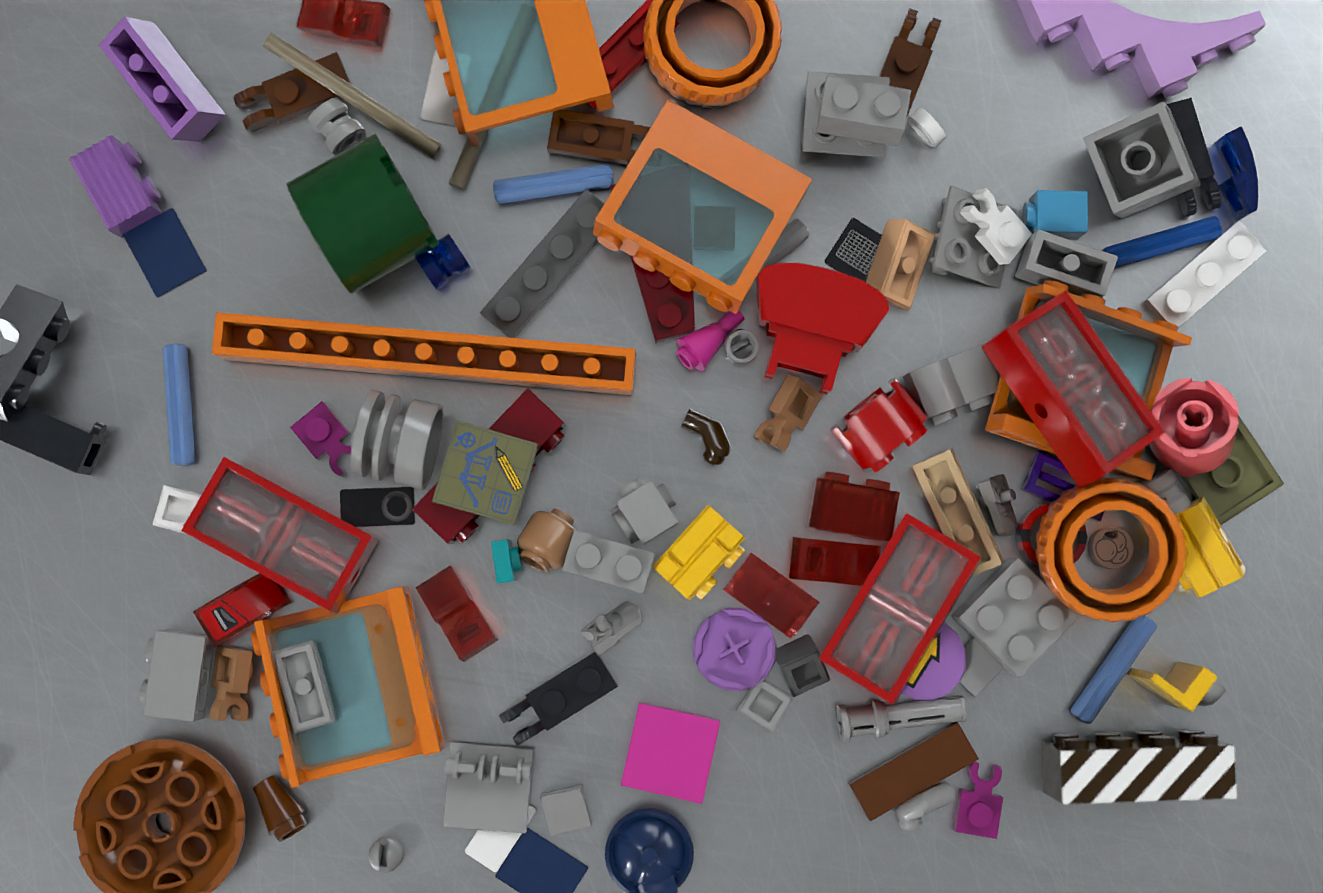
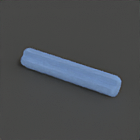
M601 164L500 179L493 182V191L497 203L502 204L583 192L586 189L610 188V185L614 184V177L611 165Z
M168 344L163 347L170 462L176 466L190 465L195 462L188 349L183 344Z
M1141 615L1130 622L1071 708V713L1076 718L1087 724H1091L1157 629V624L1152 619Z

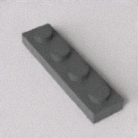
M586 189L480 311V314L508 338H515L598 242L597 236L593 235L594 221L604 203ZM617 214L614 216L615 221L618 219Z

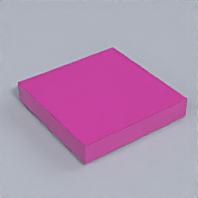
M639 702L621 786L702 804L721 721Z

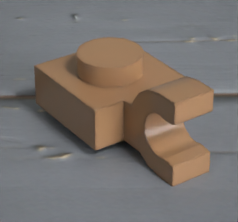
M788 373L768 409L775 414L774 418L764 421L758 427L754 437L767 445L770 443L777 449L785 452L791 441L793 430L795 428L804 430L822 394L801 378Z
M216 646L211 687L217 689L216 699L210 709V719L225 721L227 709L229 706H232L231 719L247 721L248 705L240 697V693L247 694L248 683L253 673V651L231 646Z

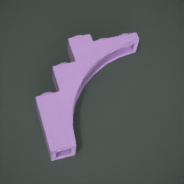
M1016 0L1035 43L1049 38L1051 43L1067 37L1074 30L1092 71L1106 66L1107 70L1110 71L1131 60L1149 99L1162 93L1164 98L1167 99L1188 89L1187 82L1198 73L1197 68L1216 60L1219 57L1217 52L1230 47L1232 53L1250 46L1256 42L1254 36L1266 26L1260 10L1230 20L1188 23L1164 21L1139 14L1111 0Z

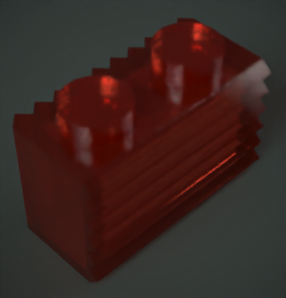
M825 472L824 478L814 479L806 528L889 542L893 535L900 492L890 490L891 483L866 479L865 486L849 483V475L835 472Z

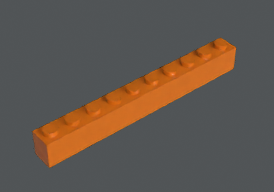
M216 312L212 354L229 361L633 395L636 349L219 312Z

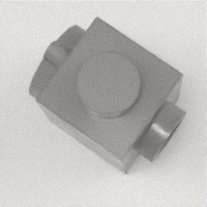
M639 478L621 489L619 492L623 498L616 502L617 506L610 510L631 544L640 540L644 545L678 523L670 510L671 507L676 505L672 496L663 483L656 487L652 480L643 484Z

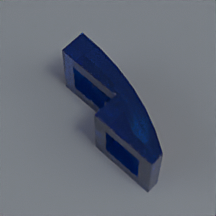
M1242 126L1226 133L1214 142L1231 176L1218 185L1219 190L1236 222L1257 211L1259 197L1256 165L1249 141Z

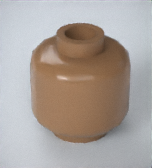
M555 508L551 513L546 511L535 512L517 539L518 547L521 550L520 558L532 568L543 573H548L550 569H561L564 566L575 530L572 526L574 520L565 512Z

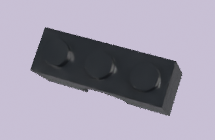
M16 284L0 309V330L5 339L17 343L10 352L0 355V419L9 422L16 409L20 410L25 405L31 384L36 376H41L46 371L52 350L57 342L61 343L64 341L70 329V321L68 320L63 301Z

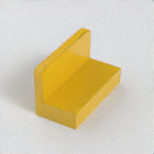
M1177 662L1165 680L1154 672L1132 668L1128 676L1165 704L1192 712L1218 678V676L1204 666Z

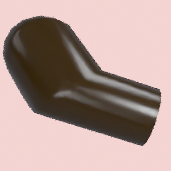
M689 408L681 427L702 436L706 447L703 453L706 462L712 465L722 464L725 457L730 454L731 447L723 425Z

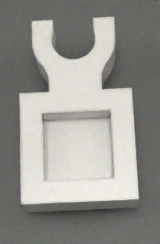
M987 188L978 189L972 196L979 202L980 211L974 205L964 206L960 214L967 221L975 223L980 227L975 237L999 265L1010 264L1032 233L1008 205L997 206L994 196Z

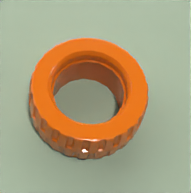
M653 0L648 9L644 24L643 42L645 58L649 62V69L652 75L656 76L661 87L668 90L670 95L676 99H681L686 104L692 106H702V108L725 107L730 103H737L747 95L752 94L770 74L782 43L780 37L782 21L779 18L780 12L774 0H719L739 11L747 22L751 36L747 57L735 66L721 70L700 67L688 60L678 47L674 33L675 20L683 9L691 3L701 0Z
M1099 478L1082 488H1079L1076 484L1072 489H1066L1056 501H1053L1048 506V511L1042 516L1040 529L1036 533V559L1039 562V571L1046 585L1070 609L1098 621L1135 620L1141 615L1153 612L1156 607L1161 606L1167 601L1168 596L1177 588L1178 581L1185 569L1184 562L1187 557L1184 530L1181 529L1180 520L1176 513L1171 511L1170 505L1155 492L1132 481L1117 478ZM1105 510H1125L1130 512L1143 524L1149 537V557L1144 570L1132 582L1117 589H1098L1089 586L1080 578L1073 564L1072 546L1078 530L1090 517Z

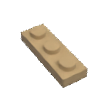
M953 448L913 465L912 467L943 535L981 556L982 560L972 576L1003 564V557Z

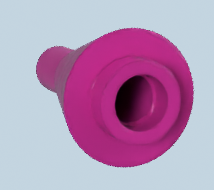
M729 311L716 323L713 322L677 339L676 343L679 349L676 351V355L682 364L689 370L696 368L699 371H704L725 341L726 335L745 320L743 314L740 311L737 314Z

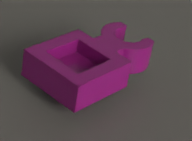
M321 401L290 428L316 459L320 460L328 454L330 456L329 465L331 470L336 475L344 477L347 473L341 467L340 460L344 455H351L352 450L351 446L344 445L342 441L351 433L328 405Z
M975 761L968 765L967 768L968 777L972 782L971 790L959 788L953 830L959 833L997 839L1004 797L992 794V789L999 784L1002 777V769L999 765L992 764L990 776L986 779H980L978 776L979 762Z

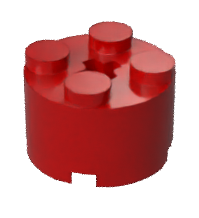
M896 378L888 381L893 387L891 390L884 393L881 388H878L844 416L847 420L845 422L847 425L842 430L837 424L830 430L862 470L870 467L874 473L880 471L894 459L892 451L903 442L907 446L912 445L928 431L923 425L928 418L927 415Z

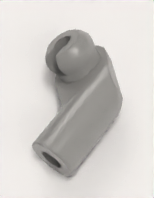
M943 782L900 804L896 810V817L899 819L900 827L906 831L917 830L922 825V816L954 802L956 796L952 786L947 782Z

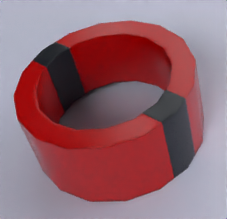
M1050 504L1035 506L1024 513L1018 522L1015 532L1017 550L1025 561L1036 568H1039V562L1030 543V529L1038 517L1047 513ZM1085 524L1078 530L1072 546L1073 563L1077 562L1085 551L1088 538Z

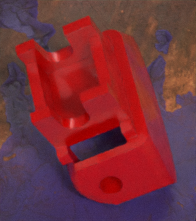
M776 263L764 267L756 280L758 320L760 326L767 327L766 337L774 339L764 378L772 380L777 367L822 379L819 392L827 395L833 389L841 357L846 358L848 353L852 351L858 352L864 347L890 310L888 300L878 289L861 279L823 267L802 263Z

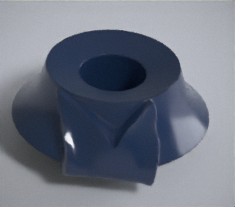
M642 809L624 816L611 830L605 845L607 870L616 885L626 893H678V888L687 879L693 864V843L687 829L677 818L662 810Z

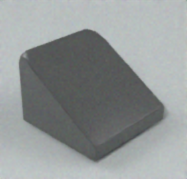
M809 634L778 647L776 651V661L793 697L831 680L824 662L819 660L821 655Z

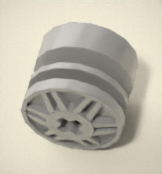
M370 390L365 397L353 428L351 439L352 474L366 477L371 469L372 478L382 481L390 465L394 464L395 484L425 490L430 481L440 445L444 416L443 406L437 403L414 399L409 405L405 416L401 415L400 396L391 394L385 404L384 393Z

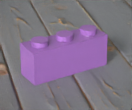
M124 16L99 44V47L171 140L200 142L226 115L154 22Z

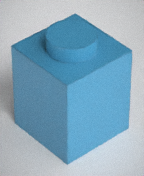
M1037 190L1029 198V202L1024 203L1023 224L1029 227L1032 234L1040 229L1069 240H1078L1088 232V191Z

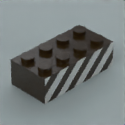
M1202 730L1179 731V738L1165 736L1163 732L1156 731L1137 732V739L1121 737L1120 733H1096L1095 741L1079 738L1077 734L1053 735V742H1041L1043 793L1062 804L1237 799L1234 746L1219 741V735L1205 734V731Z

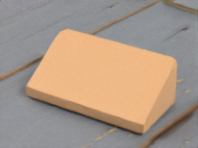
M889 219L885 225L866 283L878 289L888 300L889 305L910 311L935 234L907 219Z

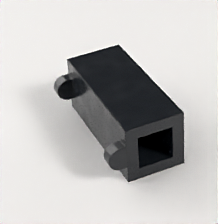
M25 403L20 410H15L9 422L0 419V440L72 472L91 475L107 440V437H104L107 426L96 422L90 431Z

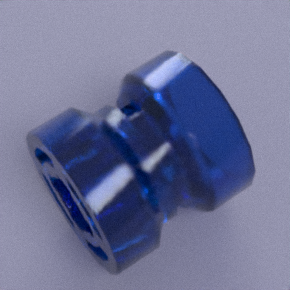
M449 233L438 240L440 245L416 258L436 290L446 285L450 276L455 273L463 274L471 268Z

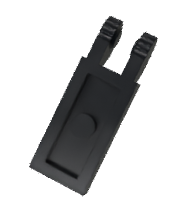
M1192 97L1166 104L1172 112L1201 185L1199 187L1205 205L1209 210L1220 208L1222 203L1221 193L1219 192L1218 183L1213 177L1215 173ZM1193 189L1176 195L1181 212L1185 217L1197 213V203L1194 198Z
M593 652L527 693L524 700L501 713L499 717L503 723L511 722L532 706L540 720L516 733L513 740L518 746L542 730H550L617 688L618 684L600 655Z

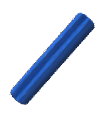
M1212 216L1105 247L1102 251L1118 256L1115 268L1215 240L1222 235V227L1219 219Z

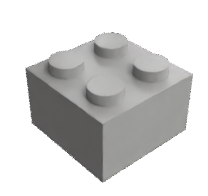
M1164 102L1083 137L1112 212L1120 218H1125L1201 185L1172 112Z
M1018 557L1007 558L951 615L972 638H975L1004 667V670L1009 675L1021 678L1079 618Z

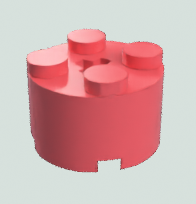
M1192 378L1176 380L1158 393L1151 412L1165 433L1150 443L1151 450L1156 458L1163 465L1172 468V470L1183 477H1193L1197 474L1210 472L1222 465L1233 450L1239 424L1238 405L1231 393L1216 382L1206 380V382L1192 381Z

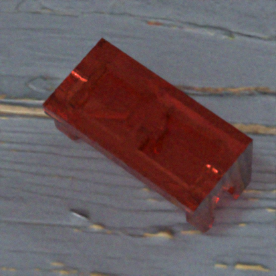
M753 553L747 555L723 589L790 639L798 633L813 610L820 603Z

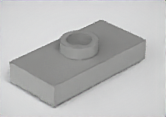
M316 640L273 651L272 654L293 732L297 733L337 721Z

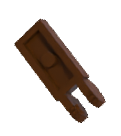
M911 8L908 10L898 37L895 36L880 73V77H890L889 86L911 90L907 117L933 53V50L930 49L942 21L933 17L932 21L928 23L922 46L907 41L910 31L913 30L916 24L918 11Z
M337 52L315 60L351 84ZM296 68L261 82L262 85L249 87L234 95L233 99L238 108L248 107L266 99L269 100L272 108L259 110L242 120L245 129L252 131L277 121L283 123L315 110L327 100L339 96Z
M561 109L553 112L547 151L628 165V162L631 161L637 151L631 149L632 138L643 141L651 127L636 125L634 121ZM652 153L645 166L660 167L662 157Z

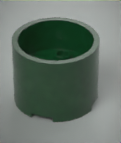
M376 133L286 183L288 191L314 240L340 281L351 294L440 245Z

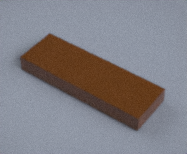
M953 722L848 782L871 822L977 761L979 758L959 723Z

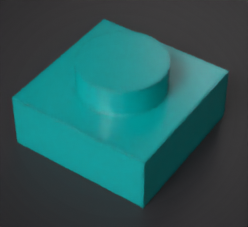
M509 539L491 542L497 584L517 581L516 572L523 571L519 547L512 548V542Z

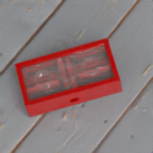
M1066 290L1007 327L982 346V349L1079 488L1108 474L1165 433L1162 426Z
M226 457L222 458L181 529L185 534L336 614L340 611L378 543V540L373 536Z
M906 513L819 657V660L888 703L895 704L980 564L981 556Z

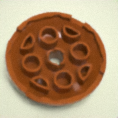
M153 739L135 743L117 751L94 770L78 798L74 814L73 831L77 833V841L81 853L78 856L89 878L103 893H211L227 878L238 860L245 837L246 817L242 796L236 782L228 770L214 756L200 747L187 742L172 739ZM158 813L168 814V818L171 821L170 833H164L157 827L156 817Z

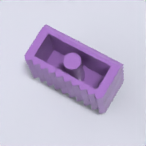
M113 135L107 136L106 139L100 140L97 144H93L90 148H85L83 152H78L76 156L69 158L71 165L108 231L118 237L162 213L156 203L157 200L161 199V196L150 178L142 179L136 167L141 164V160L129 142L123 144Z

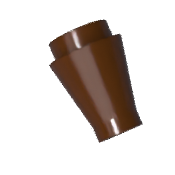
M274 775L262 780L253 787L252 790L257 796L269 835H274L278 842L292 837L308 825L304 817L306 811L281 786Z

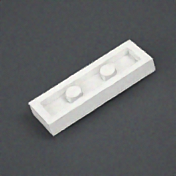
M1239 220L1143 303L1160 321L1173 323L1179 328L1263 255L1266 250Z

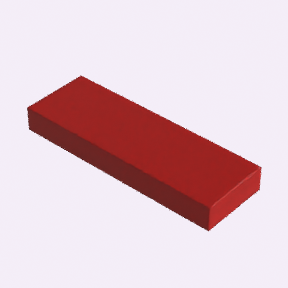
M646 0L599 48L611 96L647 61L644 53L643 33L647 12L653 0ZM675 20L674 33L680 28V23ZM595 100L586 102L595 113L598 111Z

